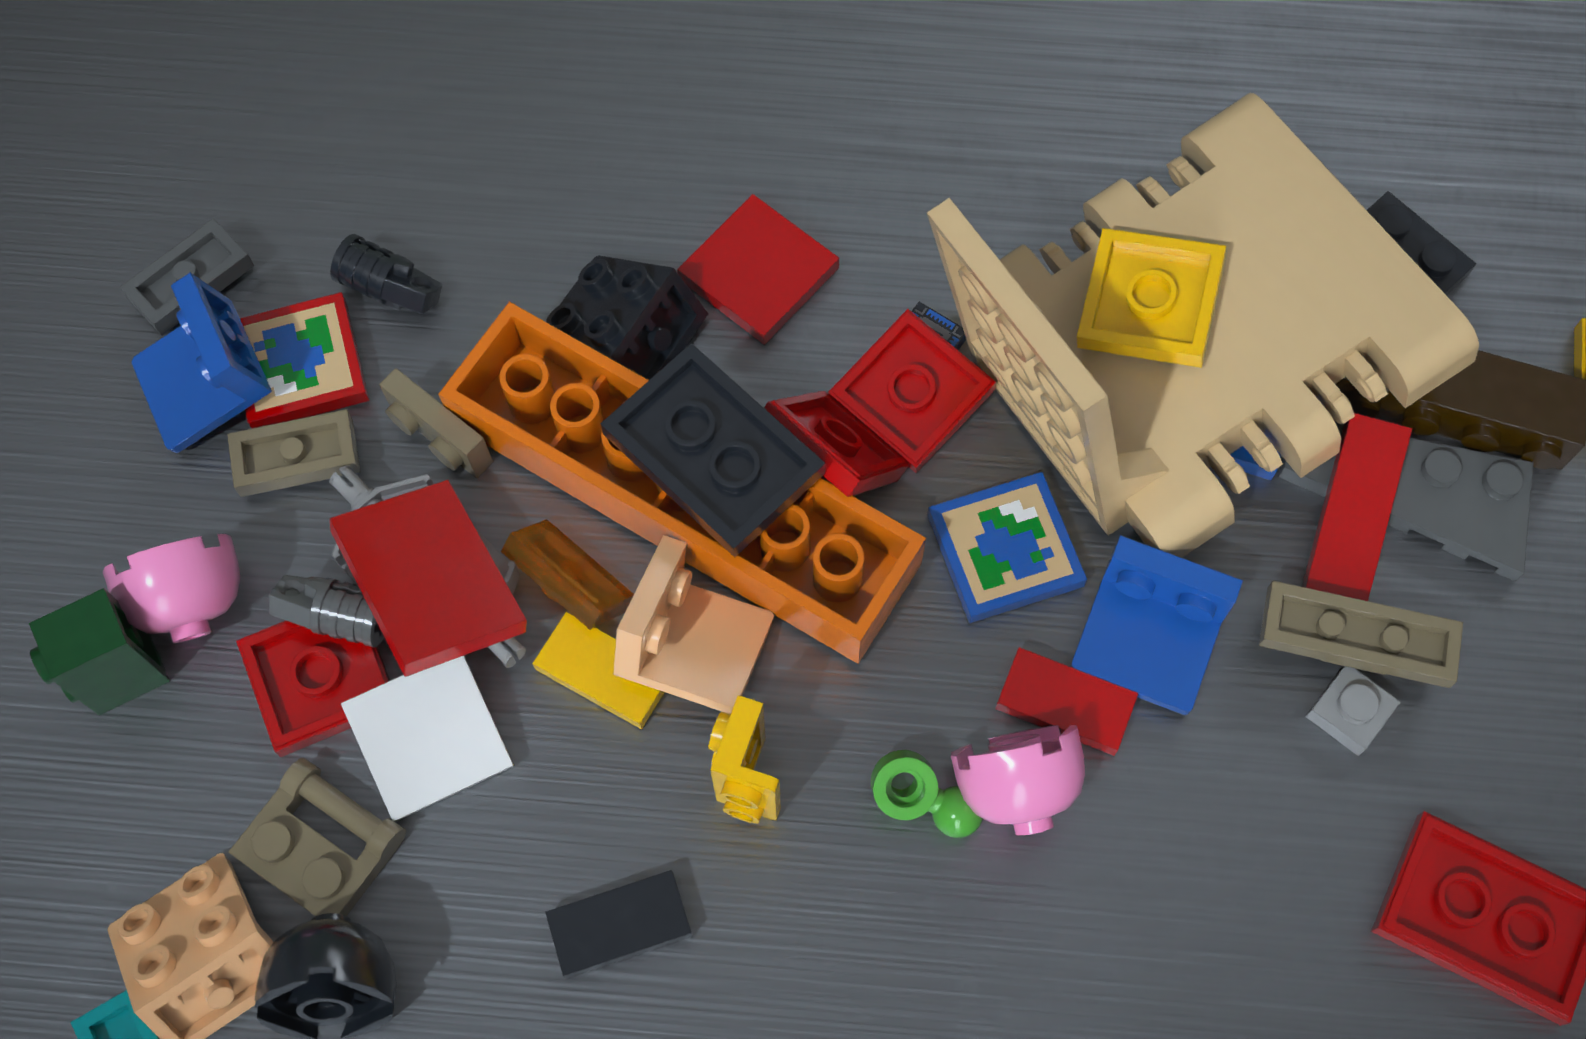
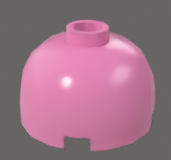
M217 534L220 545L218 547L205 548L202 536L137 552L127 556L130 569L121 573L117 571L113 563L105 566L103 575L108 592L118 601L125 613L128 624L148 634L170 633L173 643L185 642L210 634L209 621L227 612L238 594L240 571L231 536Z
M1057 725L1028 729L989 738V752L974 755L972 744L951 752L956 781L967 805L977 816L990 823L1013 824L1015 835L1036 834L1053 828L1052 816L1071 807L1081 793L1085 778L1084 754L1077 725H1070L1061 735Z

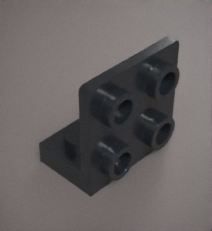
M598 255L581 270L577 282L560 305L548 315L546 322L645 379L650 380L685 349L709 313L674 268Z

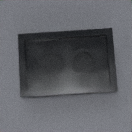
M692 343L600 423L603 435L734 557L740 554L825 474V462Z

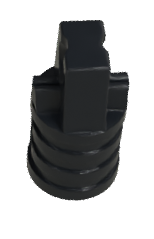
M350 234L341 242L331 263L330 275L333 281L342 285L346 284L348 288L360 291L361 294L369 298L373 297L375 301L397 310L407 308L423 314L439 302L442 283L414 268V263L406 257L394 254L386 248H380L379 245L366 241L357 234Z

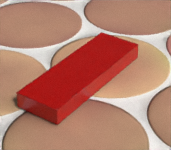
M1354 413L1355 417L1344 423L1340 452L1335 457L1302 587L1368 601L1412 428Z

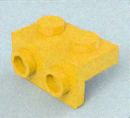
M738 695L731 714L722 711L719 713L709 740L708 749L714 751L710 771L716 801L724 803L723 811L745 822L758 824L761 817L777 820L781 809L780 781L775 777L755 771L766 739L764 706L761 702Z

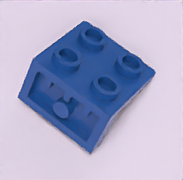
M191 272L171 285L181 308L176 313L181 326L132 359L133 368L167 449L174 453L181 452L272 392L232 300Z
M1120 535L1107 564L1070 667L1137 692V697L1182 715L1189 714L1193 709L1220 626L1236 603L1243 580Z

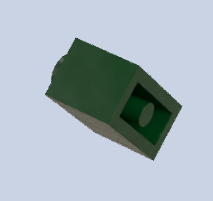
M105 588L29 623L37 643V647L30 650V656L42 680L48 685L55 682L61 687L66 697L72 703L79 700L99 716L170 682L151 634L140 631L133 625H129L118 601Z

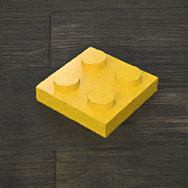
M1102 228L1077 332V348L1202 368L1226 257V246Z

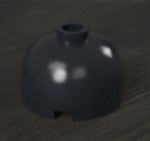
M336 913L317 915L311 921L299 924L286 931L272 943L262 961L255 990V1007L258 1006V1021L277 1033L302 1039H317L318 1026L345 1024L340 1038L356 1037L379 1029L392 1019L397 986L395 965L382 939L364 926L352 922L347 916Z

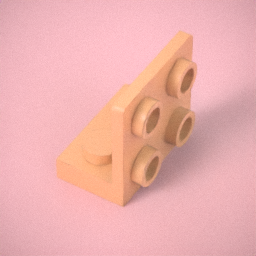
M663 535L617 628L613 675L731 714L737 696H743L773 624L774 614L769 610L691 585L692 571L684 569L687 543Z
M219 853L202 865L190 869L182 878L142 904L129 909L121 918L111 923L107 929L133 1011L160 1039H206L255 1005V990L262 961L273 943V940L256 922L232 863L224 853Z

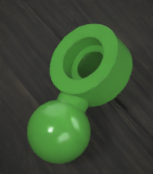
M910 750L890 752L877 762L872 771L871 789L878 807L889 817L898 820H912L924 815L926 812H930L937 828L945 835L953 838H963L973 834L982 823L983 818L977 816L964 801L959 786H951L944 790L938 788V781L930 763L917 752ZM906 772L914 776L912 784L905 789H896L891 785L893 778L899 773Z

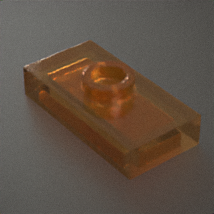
M548 519L511 532L500 551L536 582L548 598L560 603L589 630L624 614L633 598V592Z

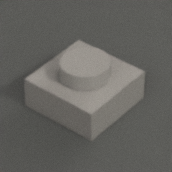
M1344 666L1305 717L1359 756L1367 749L1400 704V701L1355 668Z

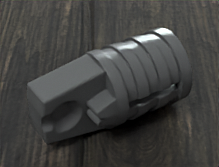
M284 575L269 594L270 615L311 629L313 633L328 634L330 637L338 639L345 638L347 641L361 642L366 646L374 648L384 638L360 588L356 584L342 583L333 578H305Z

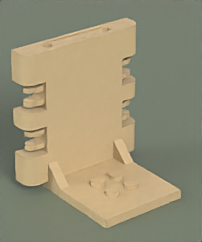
M1248 93L1182 137V156L1166 164L1171 179L1181 189L1172 196L1164 190L1157 180L1149 176L1136 184L1138 191L1127 180L1121 178L1083 204L1085 222H1079L1069 229L1075 245L1084 254L1071 262L1061 247L1054 242H1050L1039 249L1044 261L1054 275L1048 272L1035 254L1024 244L999 260L950 198L927 212L973 361L982 371L996 381V391L1108 536L1129 522L1146 545L1181 558L1235 523L1233 504L1221 483L1210 471V467L1232 492L1240 494L1249 488L1250 485L1244 469L1235 462L1230 454L1244 446L1256 463L1267 472H1272L1283 465L1278 454L1279 452L1297 475L1302 478L1340 452L1341 435L1335 422L1344 424L1355 417L1350 401L1335 385L1337 382L1346 377L1360 394L1370 402H1377L1388 394L1386 392L1387 387L1406 408L1474 363L1479 349L1476 332L1461 310L1275 112L1254 93ZM1102 228L1226 246V257L1202 368L1077 348V332Z

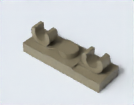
M1272 581L1267 588L1259 646L1382 675L1387 674L1450 688L1457 682L1463 622Z

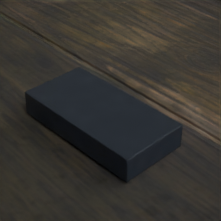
M672 870L545 912L561 971L565 979L693 937Z

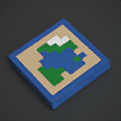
M1043 472L928 507L927 516L969 624L1082 588L1087 582L1086 575Z

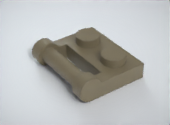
M300 758L288 768L283 775L278 790L228 853L314 916L326 913L347 916L397 851L405 838L406 829L392 821L391 818L383 821L321 778V769L306 758ZM304 799L366 842L365 849L357 860L293 815Z

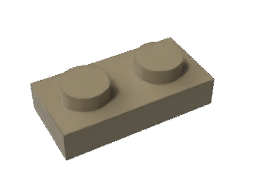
M397 368L379 384L390 405L385 410L387 416L406 434L412 436L418 431L431 441L428 445L430 451L449 469L455 471L459 466H462L475 478H478L493 463L485 440L481 435Z
M347 409L227 434L233 485L240 497L330 479L335 472L341 477L343 475L339 468L346 465L350 466L354 473L361 472L353 419Z

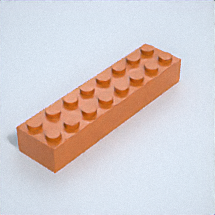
M509 301L438 393L443 406L481 435L488 447L656 546L659 545L663 535L686 542L685 563L763 609L773 612L775 616L859 664L920 568L926 537L854 496L847 497L834 485L820 478L736 557L732 556L602 433L600 423L649 380Z

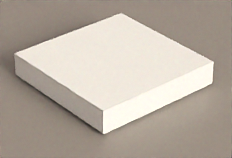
M465 656L407 677L402 675L341 703L392 821L401 820L514 767Z

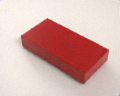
M1019 647L995 709L1039 727L1058 725L1060 735L1070 725H1077L1082 744L1115 756L1121 744L1138 693Z

